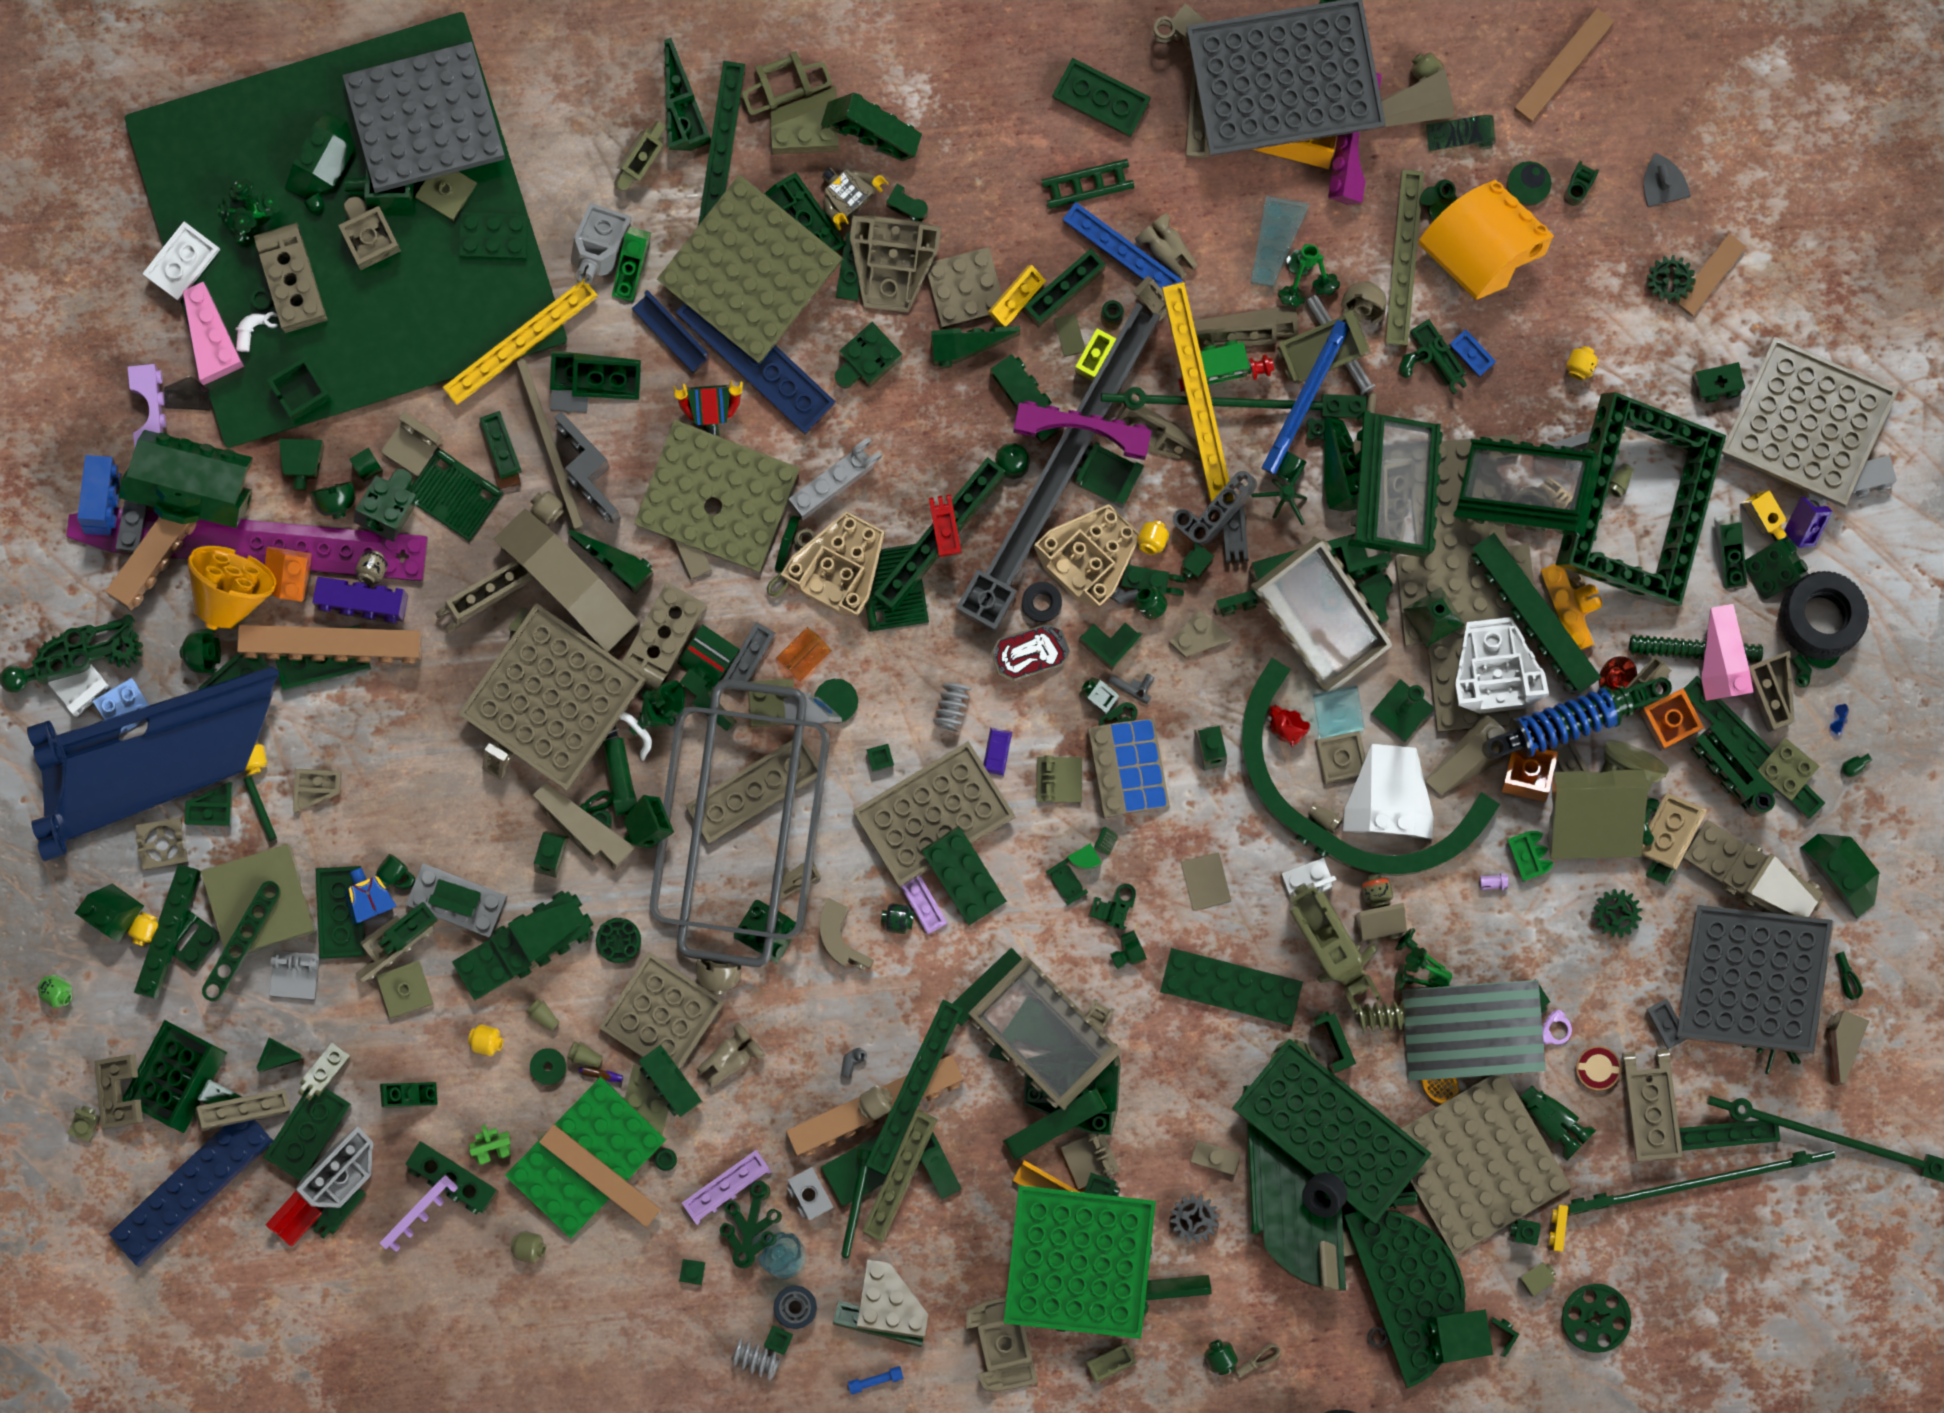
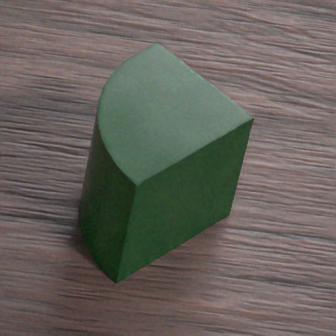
M369 447L350 458L351 463L363 482L383 471Z

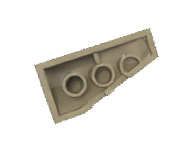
M1484 714L1425 781L1442 796L1500 762L1505 756L1489 759L1483 754L1482 746L1485 741L1507 733V731L1493 718ZM1492 742L1491 750L1498 754L1499 746Z

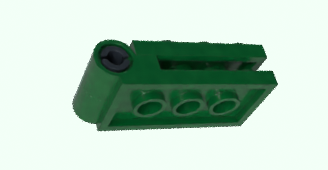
M1717 722L1689 744L1691 746V753L1698 760L1701 758L1706 764V771L1712 777L1716 776L1721 783L1719 785L1727 794L1731 793L1750 816L1760 817L1772 810L1775 805V798L1773 796L1775 790Z

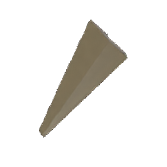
M1444 67L1438 69L1437 73L1427 78L1419 79L1420 82L1413 86L1405 87L1381 100L1386 127L1454 117L1453 100Z

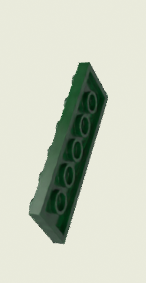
M1171 948L1160 993L1292 1026L1303 981Z

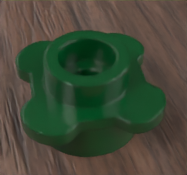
M1309 418L1307 420L1309 427L1306 436L1308 439L1321 438L1325 440L1326 418L1321 420Z

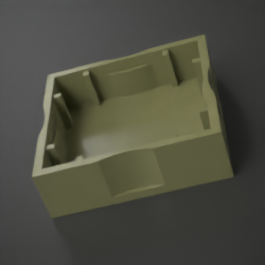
M1645 770L1553 772L1551 796L1553 809L1549 820L1548 846L1551 859L1641 857L1648 794Z
M289 844L201 871L224 949L258 889L266 881L278 884L281 889V895L247 954L260 951L275 943L288 942L317 933L309 903L302 891L301 877L294 853ZM268 885L264 889V895L267 898L274 897L276 895V888L273 885ZM262 905L255 906L252 911L253 916L256 918L262 917L265 913L264 907ZM251 925L243 926L241 929L243 937L249 938L253 935L254 931ZM234 945L230 948V955L233 958H237L242 954V948L239 945Z

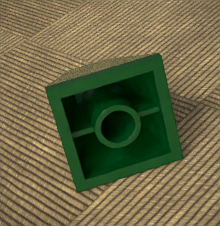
M1442 587L1403 609L1426 648L1465 625Z

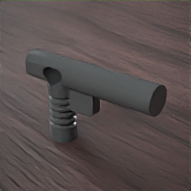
M1148 673L1144 677L1143 683L1133 679L1132 683L1129 684L1114 675L1108 681L1110 684L1148 704L1152 697L1146 694L1151 682L1154 680V677ZM1143 691V697H1139L1136 693Z

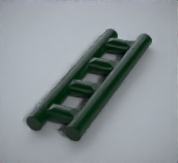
M1128 159L1041 179L1043 188L1050 187L1053 199L1047 200L1048 209L1135 188L1133 180L1126 181L1123 171L1124 168L1129 167ZM1114 171L1117 184L1104 186L1102 174ZM1093 176L1096 189L1083 192L1080 179ZM1071 181L1074 194L1062 197L1058 184Z

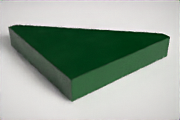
M792 516L781 540L775 571L782 572L784 570L800 517Z

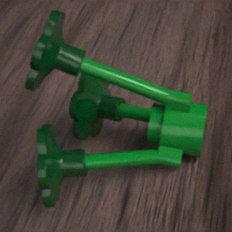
M1304 244L1302 251L1296 249L1292 252V255L1287 257L1286 263L1289 265V271L1292 274H1296L1293 285L1290 287L1285 286L1283 290L1278 291L1277 295L1281 298L1282 304L1299 307L1300 304L1305 302V297L1302 295V291L1299 290L1298 284L1301 276L1307 275L1308 270H1312L1317 263L1319 264L1321 275L1312 283L1316 294L1330 296L1334 294L1336 289L1340 288L1337 275L1326 274L1323 263L1324 256L1319 254L1317 246Z
M1410 928L1395 947L1397 951L1402 950L1405 946L1412 950L1406 956V964H1400L1398 967V972L1395 975V990H1402L1404 983H1417L1431 988L1438 986L1447 987L1452 980V973L1447 971L1445 966L1430 957L1425 948L1417 946L1418 943L1412 939L1416 930ZM1420 968L1430 971L1428 978L1431 981L1414 978L1413 975L1407 974L1406 971L1416 973Z

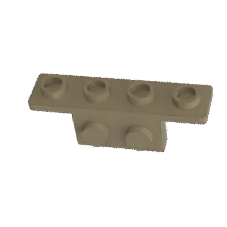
M397 915L361 942V945L373 960L356 972L360 982L363 983L373 979L377 975V971L383 967L390 966L401 953L410 951L414 946L413 944L418 940L427 938L432 933L434 926L429 927L401 951L396 952L394 950L390 954L384 952V949L389 944L381 948L378 943L384 938L383 933L400 920Z

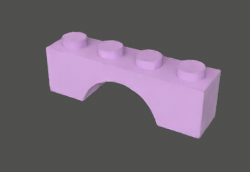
M155 364L128 367L130 390L135 394L143 396L149 405V417L146 423L139 430L133 432L134 448L144 430L164 433L163 427H167L166 415L162 414L161 406L165 405L164 393L160 392L159 385L163 383L162 371L158 370Z

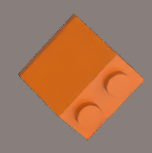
M267 546L265 566L271 570L276 578L275 590L271 595L280 599L302 602L307 597L312 553Z

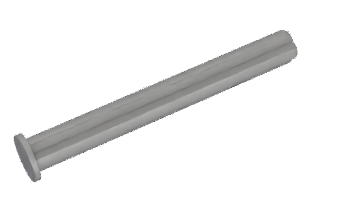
M1317 295L1307 299V304L1320 325L1332 321ZM1357 360L1345 364L1361 390L1360 395H1364L1376 387L1375 384H1371Z

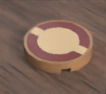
M1591 1046L1584 1050L1577 1058L1575 1065L1576 1076L1587 1089L1594 1091L1606 1090L1614 1086L1618 1081L1621 1073V1063L1616 1053L1610 1048Z

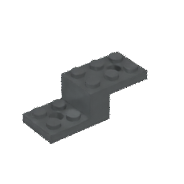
M559 412L554 417L557 423L555 427L565 440L568 437L571 439L572 447L580 454L565 468L568 482L576 490L579 487L581 488L584 499L591 506L594 503L598 506V513L606 522L611 520L615 524L621 518L618 510L593 485L610 468L608 461L562 412Z

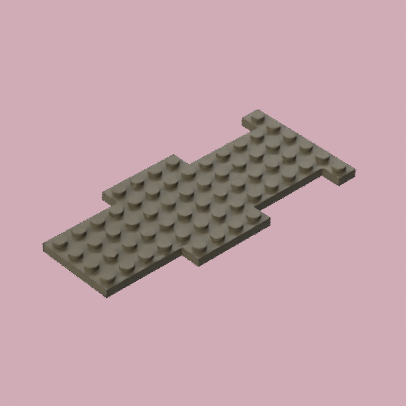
M1517 434L1488 437L1495 442H1500V439L1512 441L1513 444H1518ZM1471 439L1442 441L1439 445L1441 462L1438 466L1440 482L1436 491L1439 502L1435 509L1437 526L1434 530V538L1436 539L1434 551L1425 558L1410 555L1395 557L1405 646L1422 645L1423 642L1403 609L1440 587L1443 588L1465 624L1463 627L1428 646L1437 733L1469 730L1484 714L1493 718L1500 726H1509L1511 719L1526 715V708L1479 714L1459 706L1455 683L1467 622L1512 617L1521 634L1526 635L1524 631L1525 625L1521 620L1517 621L1510 611L1512 609L1508 602L1504 603L1497 594L1499 590L1494 583L1492 585L1489 584L1484 577L1485 571L1481 566L1477 567L1470 557L1472 555L1471 549L1495 533L1534 586L1529 544L1507 546L1505 525L1501 527L1485 521L1484 524H1479L1471 519H1467V522H1461L1453 516L1454 511L1457 509L1471 448ZM1428 443L1384 447V460L1414 459L1415 482L1413 489H1410L1415 540L1416 544L1421 545ZM1483 450L1472 497L1502 501L1497 460L1518 458L1519 454Z

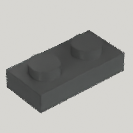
M1664 999L1646 1009L1666 1048L1670 1049L1687 1040L1677 1037L1679 1019L1668 999Z

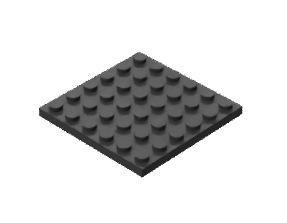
M472 42L343 75L375 193L505 159Z
M1697 905L1677 1037L1814 1054L1834 921L1830 919Z

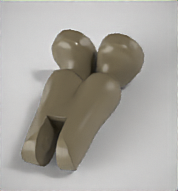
M1166 212L1152 223L1154 229L1161 233L1163 239L1157 236L1151 226H1148L1135 240L1139 244L1148 242L1151 252L1177 277L1183 279L1187 275L1178 264L1180 260L1183 259L1192 270L1199 265L1187 249L1177 230L1169 227L1170 216Z
M739 1022L734 1025V1037L726 1038L696 1069L700 1075L711 1069L712 1066L717 1069L718 1072L712 1075L706 1082L710 1087L715 1086L729 1075L745 1067L751 1057L762 1059L765 1056V1053L754 1040L749 1042L744 1049L738 1051L742 1044L752 1038Z

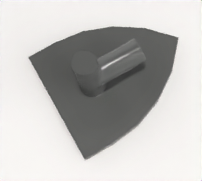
M1655 153L1648 164L1644 176L1643 186L1647 206L1651 207L1691 197L1685 177L1678 167L1666 157Z

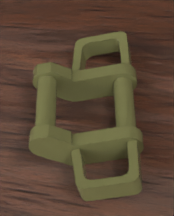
M795 51L790 53L788 57L764 66L761 64L755 66L760 83L743 91L742 97L748 113L754 115L770 108L771 110L776 109L778 105L804 95L806 97L813 95L812 92L830 86L832 81L824 62L803 66ZM794 64L802 87L774 97L766 74ZM821 67L826 83L811 89L804 70ZM762 86L769 105L753 110L747 94Z

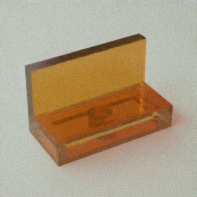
M807 627L776 659L801 682L832 650L820 636Z

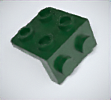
M1788 537L1774 542L1745 560L1746 570L1764 599L1772 597L1809 574L1807 572V564L1803 559L1799 558L1796 553V545Z
M755 900L738 928L766 932L769 905L760 900ZM778 911L775 933L787 934L794 929L796 922ZM734 933L736 940L760 954L763 953L764 936ZM774 938L770 961L777 964L785 954V950L792 939Z

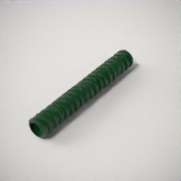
M1632 634L1629 641V652L1632 655L1634 653L1638 655L1644 653L1646 656L1648 654L1652 656L1658 654L1659 657H1662V655L1666 657L1672 655L1673 658H1676V656L1680 658L1686 656L1687 659H1690V657L1694 659L1700 657L1701 660H1704V651L1706 649V640L1703 639L1700 642L1698 639L1692 641L1690 638L1686 641L1684 638L1680 640L1676 637L1674 639L1670 637L1664 639L1662 636L1660 638L1656 636L1650 638L1649 635H1646V637L1642 635L1636 637L1635 634ZM1748 643L1743 644L1749 663L1754 661L1759 663L1762 661V644L1757 646L1754 643L1750 645Z

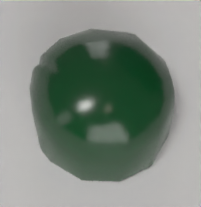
M1009 443L997 450L995 463L1005 470V478L1017 479L1023 477L1028 472L1030 459L1023 446Z

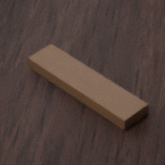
M1729 233L1695 276L1696 282L1694 285H1691L1693 292H1687L1688 298L1684 299L1681 296L1680 302H1675V304L1693 316L1747 246Z

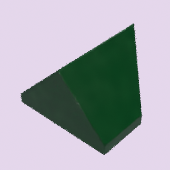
M269 1037L256 1068L261 1073L304 1060V1056Z

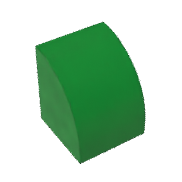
M1091 843L1067 856V860L1072 866L1082 870L1094 869L1102 864Z

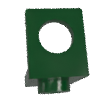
M1491 1317L1489 1322L1511 1335V1338L1500 1356L1506 1357L1518 1338L1519 1333L1512 1329L1514 1325L1502 1318L1499 1321Z

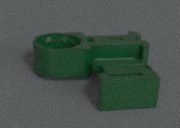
M1130 884L1119 885L1115 889L1112 901H1108V903L1102 902L1101 898L1094 897L1088 917L1103 921L1108 919L1110 922H1106L1107 926L1120 930L1126 929L1127 927L1124 926L1128 909L1134 905L1136 898L1135 888ZM1123 887L1131 891V897L1127 901L1122 900L1119 896V891ZM1099 901V905H1098V908H1097V912L1095 913L1096 905H1097V902Z

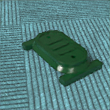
M1066 858L1047 870L1046 873L1047 875L1051 874V878L1058 890L1067 899L1065 903L1068 906L1086 895L1088 891L1087 889L1083 890L1072 869L1065 865L1069 863Z

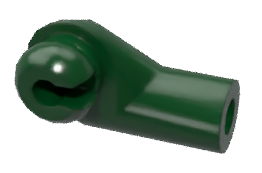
M1415 351L1404 355L1399 364L1401 376L1404 378L1412 376L1414 364L1425 360V353H1420L1416 356Z
M1799 654L1791 662L1798 669L1795 683L1798 687L1804 688L1810 683L1812 669Z

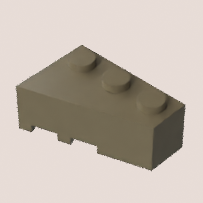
M1790 651L1749 666L1753 694L1768 732L1788 726L1794 722Z

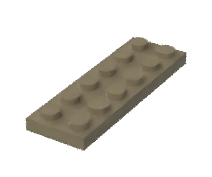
M803 737L795 791L817 778L819 763ZM793 739L707 792L701 832L708 844H711L785 798ZM697 798L685 805L693 819Z

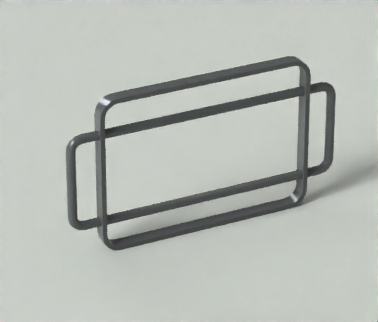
M722 680L713 688L710 709L688 707L677 716L663 805L669 821L684 721L692 713L709 714L680 920L664 917L658 909L667 838L659 842L657 847L650 896V910L659 921L679 924L677 947L679 952L685 957L749 967H761L771 958L774 938L792 939L798 936L803 929L830 738L827 730L822 725L805 721L807 700L804 693L799 689L737 680ZM724 689H736L795 697L798 701L796 720L719 710L721 692ZM718 715L795 725L766 932L689 921ZM804 726L814 727L820 732L822 742L797 920L791 932L776 934L775 928ZM688 926L764 936L762 956L750 958L689 949L686 946Z

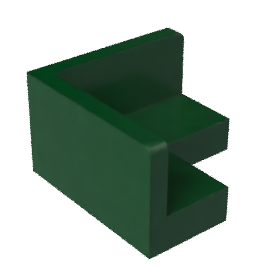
M1125 622L1109 638L1101 629L1093 624L1084 635L1082 634L1079 637L1078 641L1112 671L1139 642L1143 634L1141 632L1137 633Z

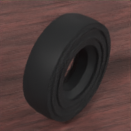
M1048 582L1033 583L1025 590L1022 596L1024 613L1036 622L1051 621L1059 614L1062 607V597L1059 590ZM1038 594H1046L1051 600L1050 607L1043 611L1036 609L1033 605L1034 597Z

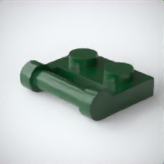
M189 910L177 944L194 923L199 925V927L181 951L175 948L173 955L196 971L219 941L220 935L216 929Z

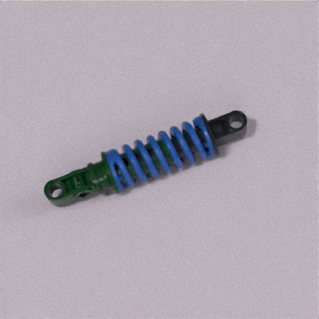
M1659 677L1626 689L1623 686H1618L1613 691L1605 685L1600 687L1597 693L1588 692L1586 696H1577L1575 701L1572 699L1566 700L1564 705L1558 703L1553 708H1544L1542 712H1533L1531 716L1524 715L1520 718H1513L1509 722L1510 731L1485 741L1482 746V752L1485 757L1496 759L1518 751L1519 755L1526 760L1534 756L1535 749L1545 752L1547 744L1551 748H1556L1558 740L1561 744H1567L1569 736L1572 740H1578L1580 737L1579 732L1587 737L1590 735V728L1598 733L1601 731L1602 725L1605 728L1618 727L1622 721L1621 717H1629L1633 715V710L1668 696L1672 691L1671 682L1667 678ZM1656 683L1662 686V694L1656 692ZM1492 742L1499 746L1498 754L1491 750Z

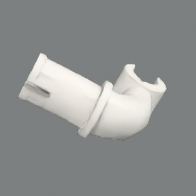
M269 312L267 314H251L246 316L236 327V331H238L236 350L249 352L251 332H254L253 328L265 324L268 328H276L278 324H271L269 319L271 317H278V315L274 312Z

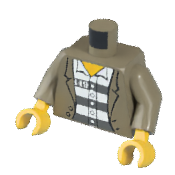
M829 168L822 175V178L829 184L824 190L825 197L823 199L826 215L835 223L837 229L841 230L839 224L844 222L848 225V221L876 195L873 187L881 193L883 190L880 185L883 183L888 185V182L881 175L874 176L870 173L858 170L849 171L848 169L838 175L832 168Z

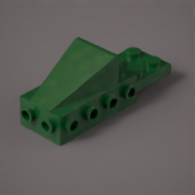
M564 891L558 892L551 897L553 901L546 905L544 902L532 908L533 912L527 916L522 914L508 923L509 927L507 928L505 926L499 927L493 931L494 936L490 937L489 940L452 961L474 1001L514 978L519 977L522 979L532 973V968L537 965L542 967L552 961L550 958L556 954H559V956L571 950L570 946L578 942L581 944L591 938L590 934L593 933L591 926L594 924L587 913L585 915L582 914L579 909L582 903L576 894L571 895L569 891L566 893Z

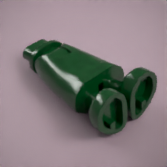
M1533 1085L1520 1097L1527 1105L1526 1108L1553 1143L1555 1144L1560 1140L1563 1144L1564 1151L1562 1155L1566 1161L1597 1131L1592 1126L1582 1127L1577 1123L1579 1117L1554 1098L1545 1094L1542 1090L1539 1092ZM1570 1130L1582 1145L1568 1135L1567 1132Z

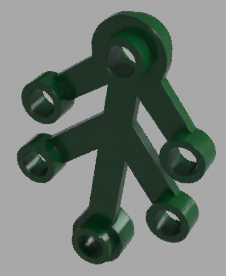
M762 1181L754 1182L750 1188L753 1198L747 1221L741 1213L740 1205L737 1202L728 1201L725 1205V1211L733 1216L744 1235L742 1244L735 1235L734 1226L729 1223L721 1225L720 1234L728 1239L734 1249L733 1263L741 1269L749 1268L754 1263L757 1253L767 1246L774 1245L777 1241L774 1233L766 1231L762 1234L761 1240L752 1245L753 1238L772 1224L779 1223L782 1219L780 1211L770 1209L766 1217L757 1223L762 1200L767 1199L770 1195L769 1185ZM761 1186V1192L757 1194L756 1188ZM735 1204V1210L730 1212V1206ZM776 1212L777 1218L772 1220L771 1216ZM726 1227H730L728 1234H725ZM768 1235L772 1236V1240L770 1242L766 1241ZM742 1253H745L746 1258L741 1261L740 1256Z

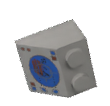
M804 693L807 700L805 721L817 724L842 722V717L819 697H812L811 693ZM795 697L784 698L786 719L796 720L798 701Z

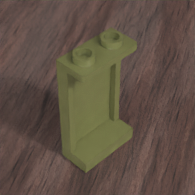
M1353 310L1344 313V316L1290 339L1278 341L1280 347L1277 348L1281 360H1286L1288 368L1285 371L1290 381L1294 380L1296 384H1300L1307 380L1337 320L1348 324L1350 329L1328 371L1371 354L1356 313Z

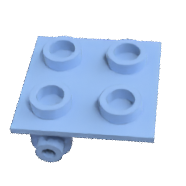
M132 678L92 700L104 720L149 706L137 683ZM146 720L122 727L119 736Z

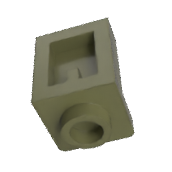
M82 1106V1109L75 1108V1116L68 1135L91 1142L100 1116L94 1114L96 1110L86 1106Z

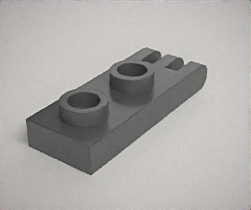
M1243 504L1223 528L1226 563H1231L1230 554H1235V563L1240 562L1239 553H1244V562L1249 561Z

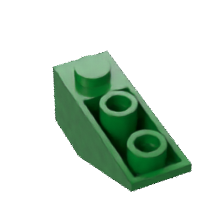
M630 227L625 233L612 292L613 297L634 301L652 232Z

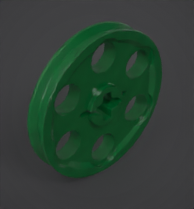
M1589 1284L1575 1290L1566 1300L1562 1310V1325L1569 1340L1578 1348L1592 1353L1607 1352L1619 1346L1627 1337L1631 1327V1311L1624 1296L1616 1289L1604 1284ZM1590 1289L1596 1295L1592 1303L1586 1302L1583 1298L1586 1290ZM1609 1295H1614L1618 1299V1304L1614 1308L1606 1305L1605 1301ZM1573 1306L1580 1310V1317L1576 1320L1571 1319L1568 1315V1310ZM1593 1312H1596L1597 1315L1609 1314V1316L1602 1317L1603 1319L1599 1320V1325L1592 1321L1584 1323V1321L1594 1316ZM1616 1317H1622L1625 1321V1326L1621 1330H1617L1613 1326V1320ZM1580 1328L1585 1329L1588 1334L1584 1342L1578 1341L1575 1337L1576 1331ZM1604 1333L1609 1336L1610 1343L1608 1346L1602 1347L1598 1344L1597 1339L1600 1334Z

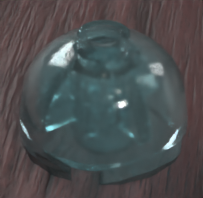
M779 1232L775 1234L777 1237L776 1243L772 1246H767L762 1255L760 1254L759 1259L761 1266L770 1275L779 1279H788L796 1276L803 1269L806 1263V1250L803 1243L793 1233L785 1234L784 1232ZM772 1236L767 1240V1242H770L772 1240Z

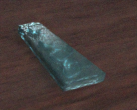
M1266 196L1251 284L1273 287L1309 208V203Z

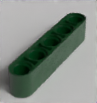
M1096 1088L1072 1101L1065 1110L1060 1108L1002 1142L1012 1160L1015 1161L1106 1110L1107 1106Z

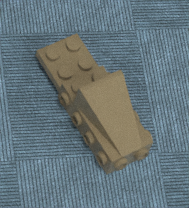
M1709 820L1705 821L1683 857L1684 860L1717 880L1723 886L1724 891L1733 896L1736 894L1743 899L1742 902L1751 908L1756 907L1762 912L1809 917L1812 911H1817L1823 903L1821 897L1824 893L1819 890L1821 887L1811 880L1806 882L1800 878L1801 874L1792 868L1788 870L1774 854L1770 853L1766 856L1762 853L1763 849L1756 844L1751 843L1749 845L1748 843H1743Z

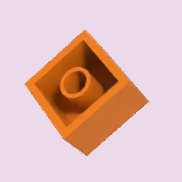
M1684 688L1639 711L1660 751L1704 729Z
M1535 749L1534 756L1526 760L1519 755L1518 751L1510 753L1502 792L1546 802L1550 792L1558 752L1548 749L1545 752H1540L1538 749Z

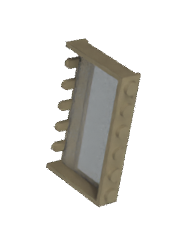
M1314 536L1311 541L1250 586L1323 691L1331 694L1391 648L1393 644L1389 640L1391 638L1390 633L1385 627L1381 628L1378 624L1379 617L1372 609L1369 610L1365 605L1367 600L1361 592L1357 593L1353 587L1356 585L1354 580L1342 571L1344 566L1337 557H1333L1329 552L1332 548L1325 539L1320 540Z
M1027 956L969 1012V1015L973 1018L971 1023L979 1031L984 1029L988 1033L986 1038L995 1047L999 1044L1003 1048L1001 1053L1008 1061L1011 1062L1014 1059L1019 1064L1016 1069L1024 1077L1029 1075L1033 1079L1031 1084L1040 1093L1044 1090L1049 1095L1046 1099L1055 1108L1059 1105L1065 1110L1122 1053Z

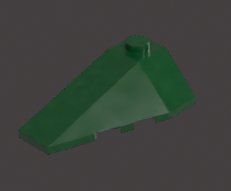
M1020 326L993 327L989 329V332H985L981 328H972V330H968L966 333H962L961 328L931 331L934 366H939L940 369L950 368L952 364H957L1020 335Z
M1328 417L1325 419L1324 490L1329 509L1342 512L1356 510L1357 505H1352V499L1358 493V484L1354 483V476L1359 472L1360 463L1355 462L1352 449L1353 440L1343 420Z
M570 529L567 532L570 538L635 594L654 575L651 570L653 566L644 558L639 560L634 555Z

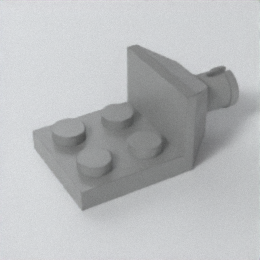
M589 203L574 236L571 261L578 268L575 277L579 282L582 283L585 275L587 277L584 284H589L592 282L594 274L600 276L614 273L617 252L629 228L632 216Z

